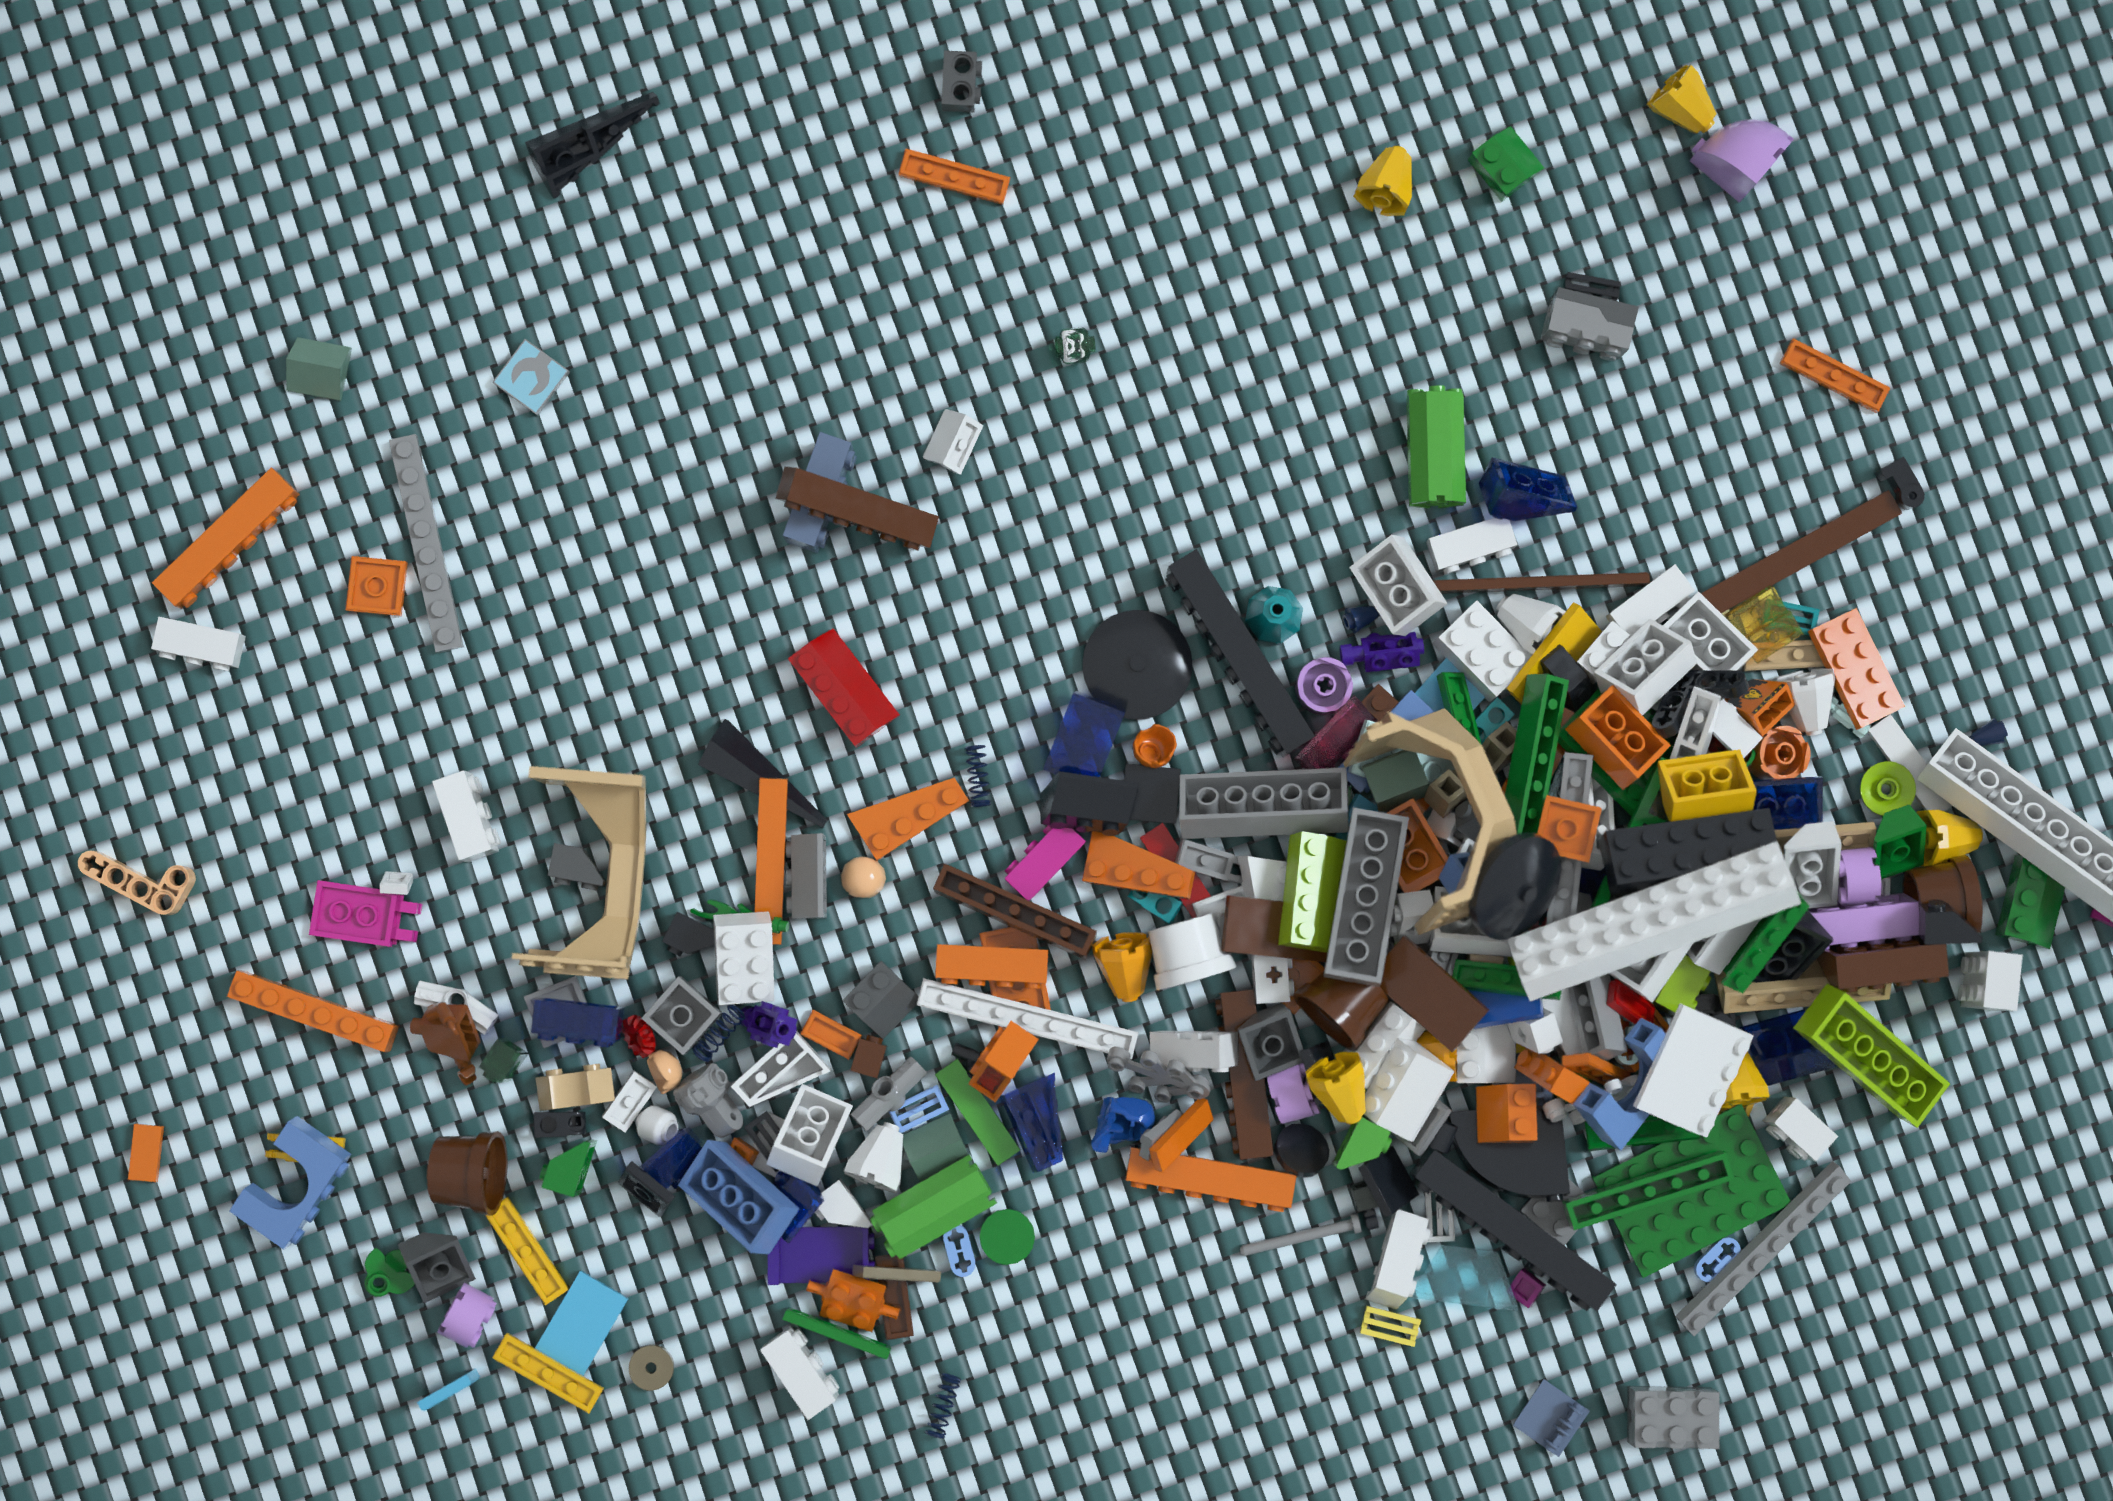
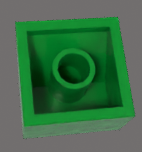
M1511 126L1492 136L1473 151L1468 159L1501 202L1545 169Z
M1910 804L1884 813L1875 835L1873 849L1877 857L1873 858V864L1875 866L1879 865L1881 880L1924 865L1927 825Z
M597 1140L585 1141L551 1159L548 1164H544L539 1180L543 1181L541 1188L571 1197L580 1195Z

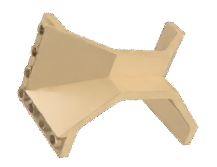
M1445 708L1411 721L1387 711L1382 720L1366 728L1367 731L1360 736L1361 739L1354 744V749L1349 751L1348 757L1343 762L1345 768L1395 749H1403L1451 760L1480 824L1479 833L1455 893L1441 897L1414 925L1418 935L1470 916L1469 900L1471 899L1481 864L1494 848L1517 833L1514 816L1482 745Z
M529 766V778L543 784L567 786L588 812L610 846L604 914L597 923L562 951L529 949L528 954L512 953V959H519V965L544 967L543 973L628 979L640 921L646 854V777L634 774Z

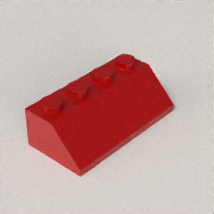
M834 628L810 641L788 658L856 749L900 716Z

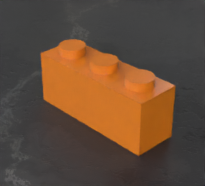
M1525 1048L1519 1054L1514 1067L1528 1078L1572 1105L1590 1083L1574 1071L1565 1068L1560 1062L1550 1056L1538 1054L1528 1048Z

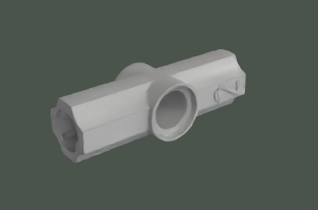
M909 1057L890 1076L878 1078L873 1083L872 1094L850 1115L865 1131H868L888 1111L893 1112L900 1109L905 1103V1094L927 1072L915 1059Z

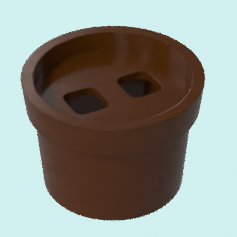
M1967 855L1949 858L1948 862L1905 871L1902 886L1904 894L1918 901L1919 905L1928 903L1930 900H1943L1949 903L1980 934L1983 919L1981 889L1975 867Z
M1323 971L1311 983H1305L1293 994V997L1302 1011L1325 1034L1346 1049L1356 1051L1365 1038L1364 1033L1389 1000L1380 986L1323 977Z
M494 1131L481 1132L478 1136L438 1137L432 1146L428 1161L427 1187L430 1200L434 1204L472 1209L474 1213L483 1215H495L503 1200L508 1169L507 1147L502 1133Z

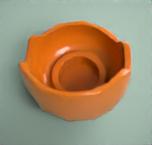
M1153 724L1150 728L1141 730L1137 734L1132 749L1134 757L1143 766L1159 768L1171 760L1177 743L1175 735L1169 728Z

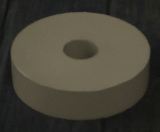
M650 1344L641 1347L633 1354L629 1362V1374L632 1381L644 1390L653 1391L664 1387L674 1373V1360L671 1354L659 1345ZM652 1362L656 1365L657 1369L655 1372L647 1370L648 1363Z

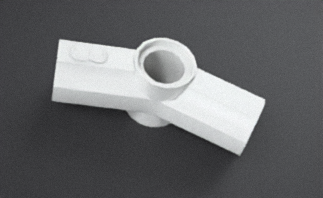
M419 981L414 996V1004L428 1007L440 1002L452 1005L453 996L459 993L464 997V1005L469 1007L476 1029L484 1035L488 1033L499 1017L496 1012L471 996L467 990Z

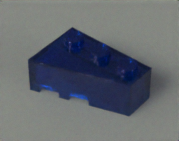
M1055 1073L1043 1076L1001 1095L1000 1099L1032 1172H1040L1062 1162L1063 1154L1060 1125L1058 1122Z

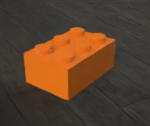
M1614 685L1598 696L1565 728L1589 755H1593L1596 763L1622 790L1637 780L1671 746Z

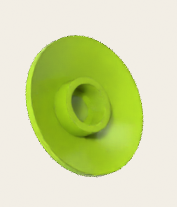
M1885 761L1871 766L1865 772L1860 783V794L1869 810L1884 816V813L1909 804L1911 806L1916 794V784L1912 774L1906 767L1896 762ZM1884 784L1890 787V792L1887 795L1881 791V787Z

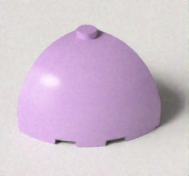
M1753 119L1736 121L1716 131L1707 141L1701 138L1691 150L1695 155L1691 158L1690 162L1740 203L1794 138L1780 127L1766 121Z

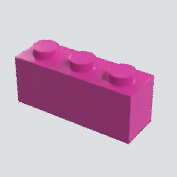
M1048 825L1043 830L1046 836L1039 843L1034 840L1024 850L1027 856L1020 863L1015 859L1005 870L1008 875L1004 879L1024 899L1030 901L1086 843L1072 828L1054 829Z

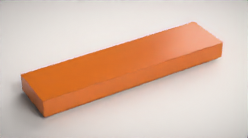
M907 148L905 149L898 173L899 177L1001 205L1004 204L1010 183V177Z
M1794 338L1790 341L1779 363L1875 413L1879 412L1890 390V387Z
M1590 1053L1562 1056V1065L1565 1068L1602 1085L1614 1079L1621 1081L1631 1076L1628 1071Z

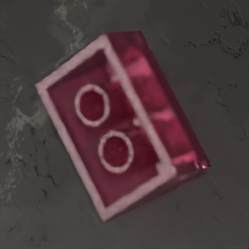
M1353 695L1293 760L1303 769L1336 768L1334 764L1340 758L1346 760L1349 751L1354 749L1353 744L1359 738L1364 720L1374 722L1376 719L1361 701Z

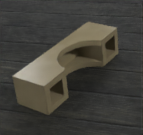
M1507 721L1490 734L1482 744L1495 775L1511 763L1517 731ZM1448 769L1429 785L1424 797V801L1442 818L1446 817L1455 807L1468 798L1455 769Z

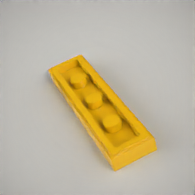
M509 1197L502 1200L495 1215H485L545 1306L570 1289Z
M509 1333L505 1334L492 1357L587 1413L591 1412L604 1389L597 1383Z

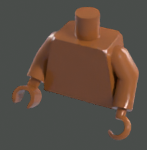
M440 1002L428 1006L422 1018L415 1017L412 1019L410 1032L422 1035L430 1052L454 1059L460 1069L457 1072L458 1077L465 1086L477 1079L475 1066L471 1064L470 1060L481 1040L468 1005H447L445 1002Z

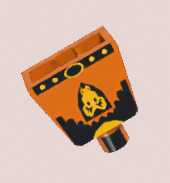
M1751 679L1748 681L1749 690L1747 693L1738 698H1725V701L1733 704L1738 710V714L1763 737L1795 706L1792 693L1785 682Z

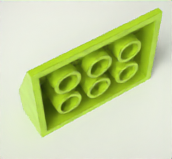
M1303 831L1290 835L1278 945L1328 952L1346 847L1345 840Z

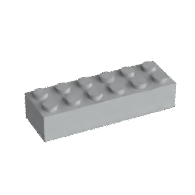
M1346 768L1180 775L1179 821L1182 839L1292 835L1301 831L1315 834L1348 832Z
M1353 808L1323 977L1380 986L1409 817Z

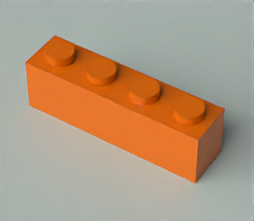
M937 944L935 978H941V984H958V979H969V985L985 986L986 980L997 981L996 986L1013 987V982H1024V988L1041 989V983H1047L1048 950Z

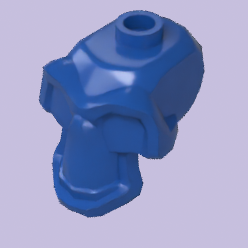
M1103 1098L1101 1111L1097 1117V1129L1091 1141L1093 1150L1106 1153L1109 1149V1144H1117L1125 1140H1140L1142 1134L1147 1129L1154 1127L1155 1114L1152 1105L1146 1100L1138 1098Z

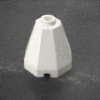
M1517 594L1509 597L1505 596L1497 606L1499 611L1497 617L1531 656L1566 612L1557 605Z
M1814 668L1808 673L1800 670L1778 676L1776 681L1787 683L1792 693L1795 706L1789 713L1798 730L1806 732L1807 736L1823 733L1822 729L1827 728L1835 684L1834 669Z
M884 1122L883 1126L876 1125L848 1160L844 1174L864 1184L870 1183L875 1185V1188L897 1194L901 1183L903 1134L899 1132L900 1127L888 1122Z

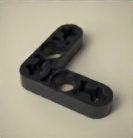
M1690 670L1663 695L1652 720L1654 729L1663 738H1670L1679 732L1695 686L1719 695L1721 698H1738L1743 696L1749 690V683L1745 674L1738 670ZM1716 681L1713 685L1704 687L1707 683ZM1681 701L1679 705L1670 707L1673 703Z

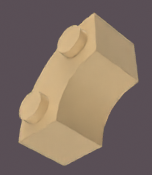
M599 1063L583 1066L584 1071L563 1074L562 1069L545 1071L546 1076L536 1078L539 1110L615 1101L611 1068L600 1069Z

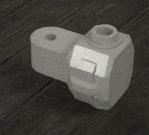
M716 1063L707 1064L694 1071L675 1088L673 1095L677 1104L682 1106L687 1114L700 1115L715 1136L724 1138L743 1126L742 1114L727 1094L731 1083L728 1081L726 1073Z

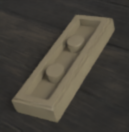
M853 1265L852 1275L856 1277L921 1282H939L941 1280V1271L931 1269Z

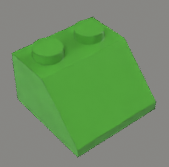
M1361 1118L1360 1121L1350 1125L1331 1165L1342 1170L1377 1158L1381 1152L1385 1154L1392 1142V1138L1389 1137L1391 1132Z

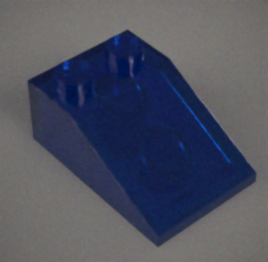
M1492 457L1478 483L1488 512L1496 519L1519 521L1575 512L1578 508L1564 475Z

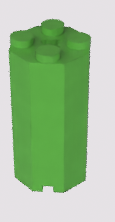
M1435 385L1429 386V391H1424L1423 389L1407 390L1409 507L1430 508V506H1438V508L1463 506L1466 503L1464 396L1462 389L1453 388L1445 391V386Z
M970 1154L872 1210L874 1215L871 1216L870 1221L877 1233L881 1231L884 1233L887 1239L884 1245L891 1257L897 1255L899 1259H902L997 1204L995 1197L989 1199L988 1196L991 1195L992 1191L977 1164L970 1165L969 1161L973 1159Z

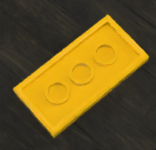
M1574 602L1570 605L1565 614L1507 687V690L1521 706L1527 674H1544L1540 664L1542 658L1560 644L1577 662L1602 633L1600 628L1580 605Z

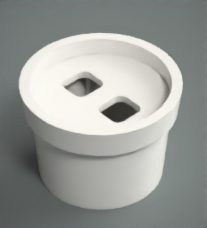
M1213 913L1148 931L1157 973L1154 974L1156 990L1188 983L1236 968L1231 953L1223 952L1221 949L1222 938Z

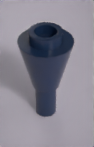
M1375 606L1349 607L1345 609L1342 619L1346 629L1356 634L1381 615Z
M1993 718L1968 737L1980 746L2005 743L2004 737H2007L2008 733L2002 721L1997 722Z

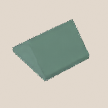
M297 337L286 358L287 391L341 401L352 348Z
M1402 750L1362 766L1378 812L1385 813L1391 811L1412 798L1416 801L1424 798L1429 782L1416 752Z
M950 1113L903 1134L904 1149L920 1182L969 1154Z

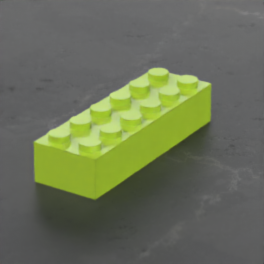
M1829 984L1824 986L1794 1026L1798 1033L1895 1116L1916 1128L1919 1127L1950 1085L1946 1079L1846 992Z

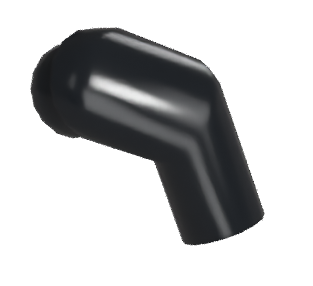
M956 1042L951 1055L965 1061L968 1070L967 1075L969 1078H972L974 1075L969 1071L981 1054L975 1049Z

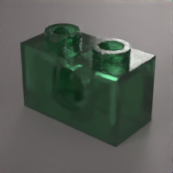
M500 1038L495 1041L479 1068L484 1070L482 1075L495 1084L497 1082L511 1081L529 1053L507 1038Z

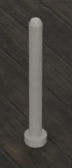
M1356 1213L1350 1215L1351 1219L1245 1244L1240 1247L1241 1255L1248 1256L1354 1230L1355 1234L1361 1233L1359 1218Z

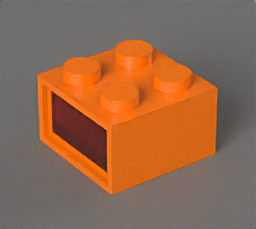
M1010 1021L1005 1029L1000 1026L969 1071L974 1076L968 1084L996 1103L1039 1039L1013 1021Z

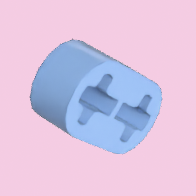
M959 1225L954 1229L964 1235L960 1239L961 1248L956 1249L955 1242L948 1240V1236L952 1235L951 1230L943 1235V1240L953 1273L960 1277H966L974 1271L976 1264L966 1228ZM959 1252H963L965 1260L971 1261V1264L967 1266V1271L962 1272L961 1268H956L955 1266L959 1262Z
M1724 1237L1714 1242L1694 1264V1273L1697 1278L1710 1282L1740 1253L1739 1243L1730 1237ZM1723 1243L1727 1245L1732 1243V1255L1724 1254L1719 1259L1718 1256L1723 1252L1721 1245ZM1716 1260V1263L1711 1267L1713 1274L1702 1275L1701 1273L1704 1270L1702 1264L1706 1263L1709 1265Z

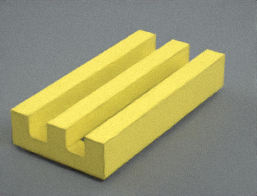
M1366 1305L1360 1333L1415 1347L1421 1319ZM1370 1313L1413 1323L1412 1329L1369 1318ZM1371 1324L1410 1334V1338L1407 1339L1371 1330L1367 1326Z

